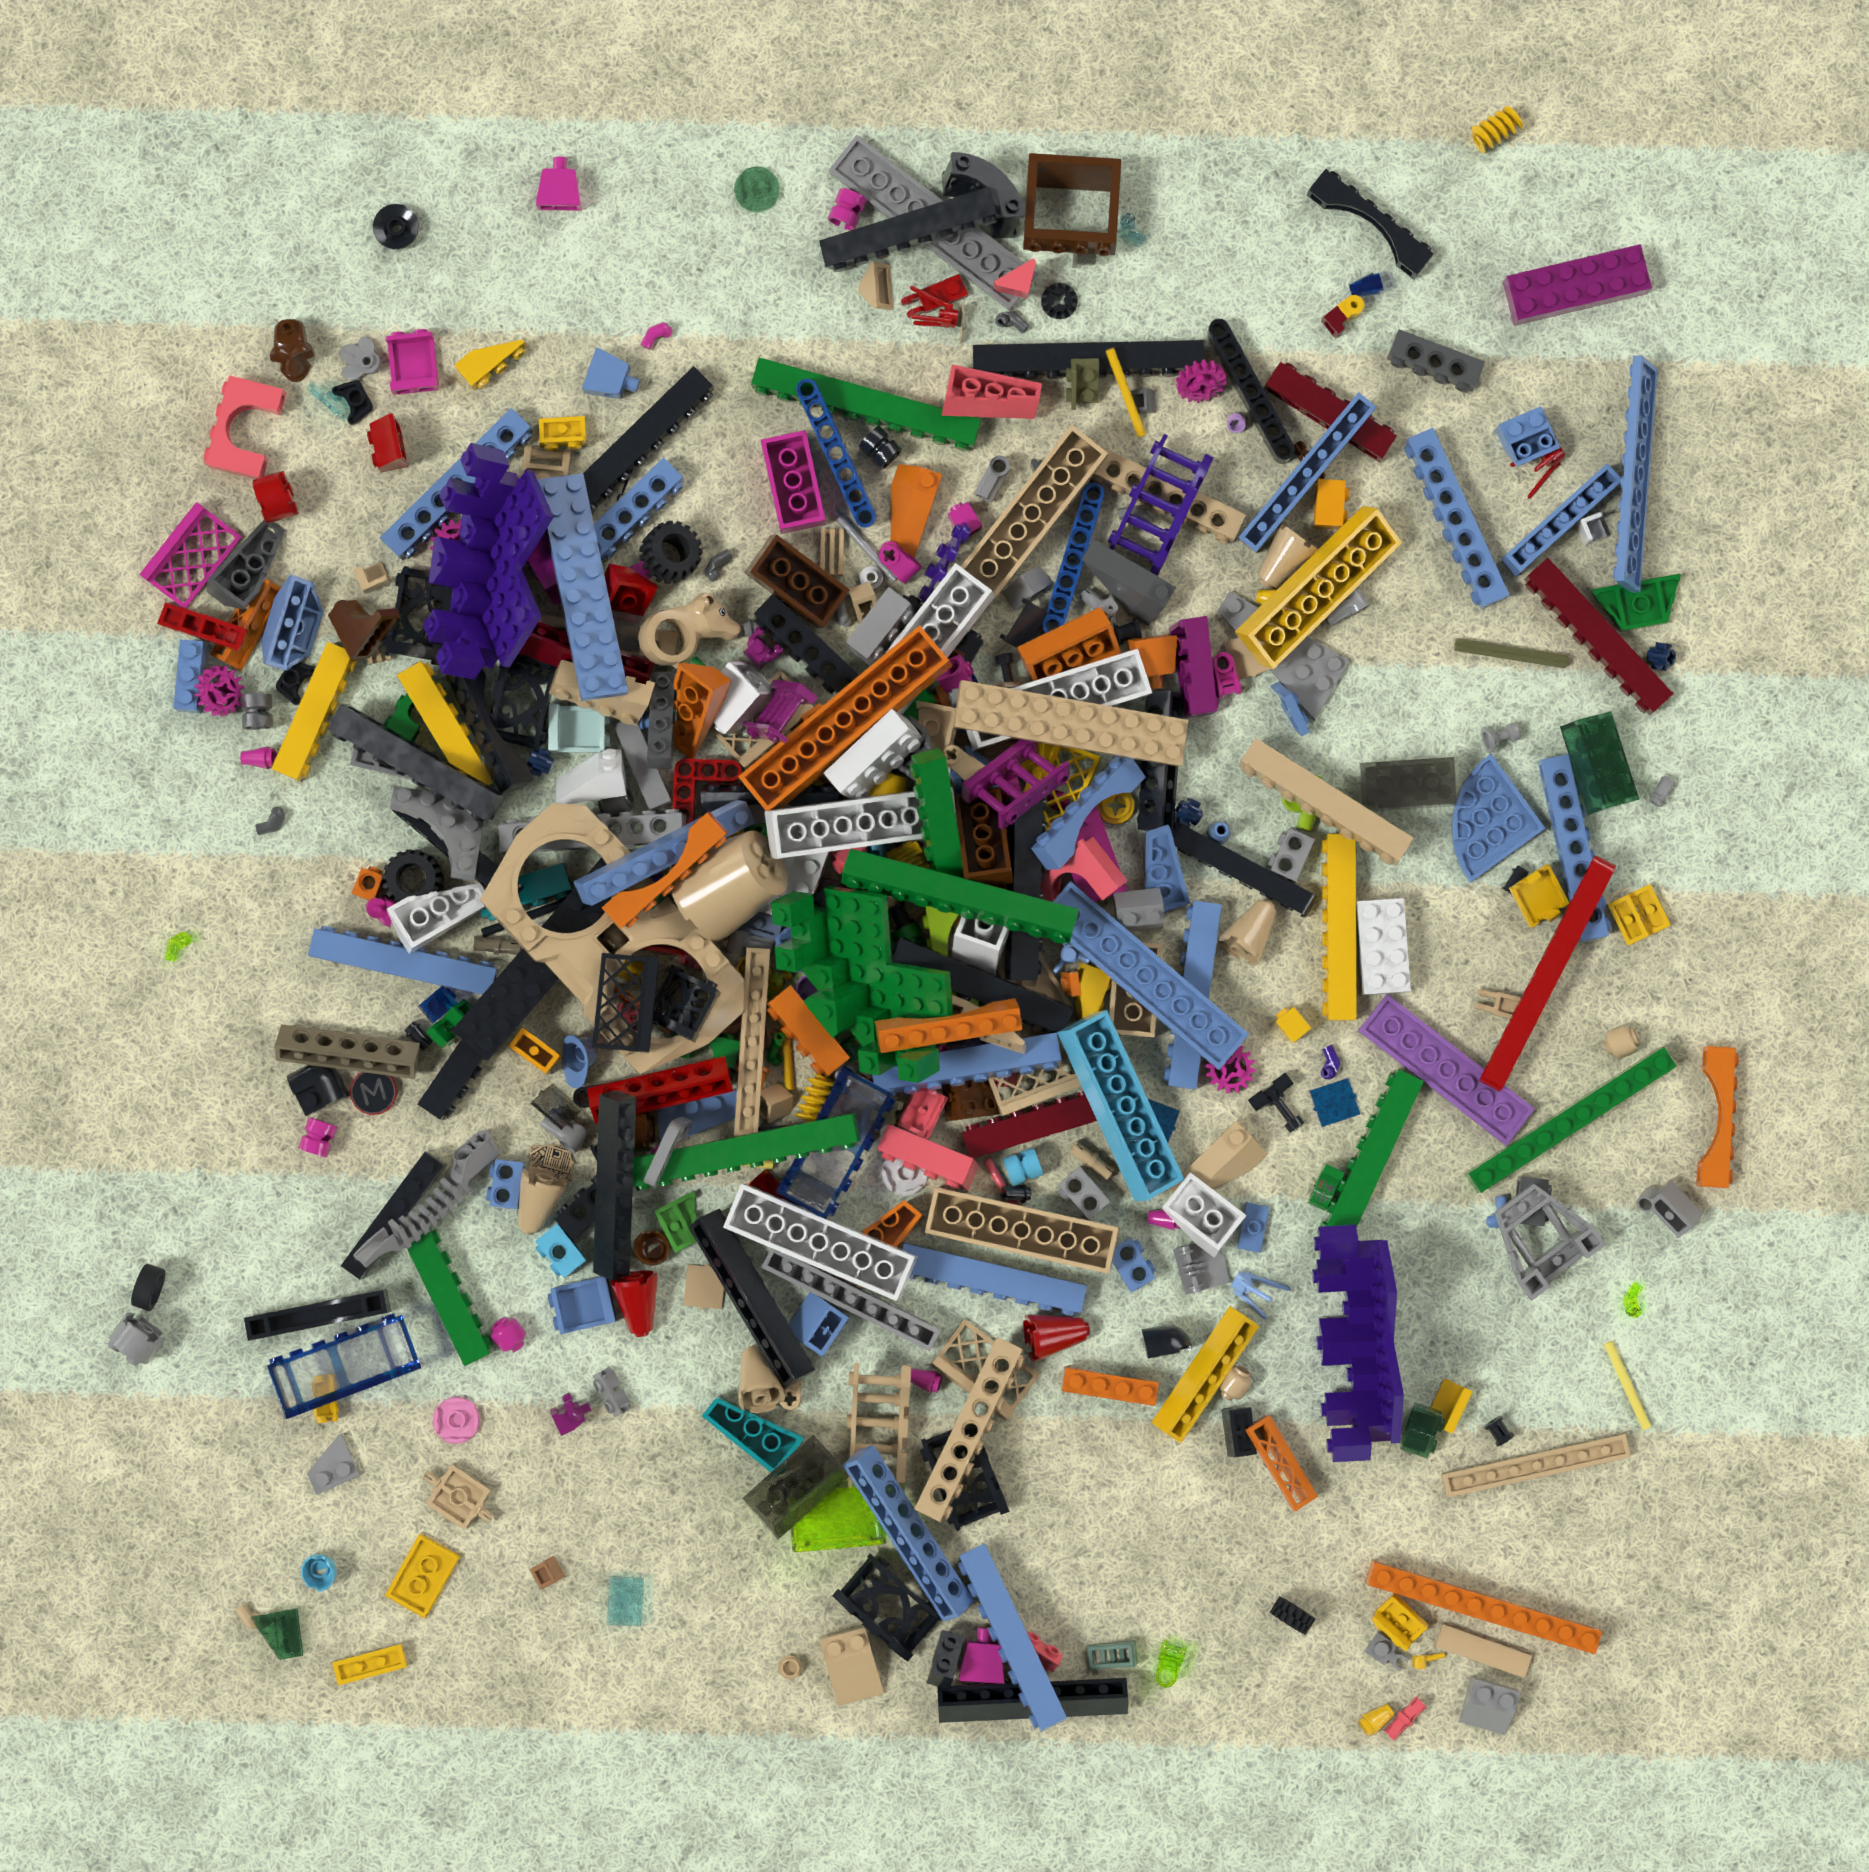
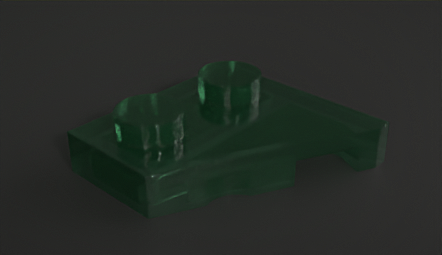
M298 1608L251 1616V1620L278 1660L303 1656Z

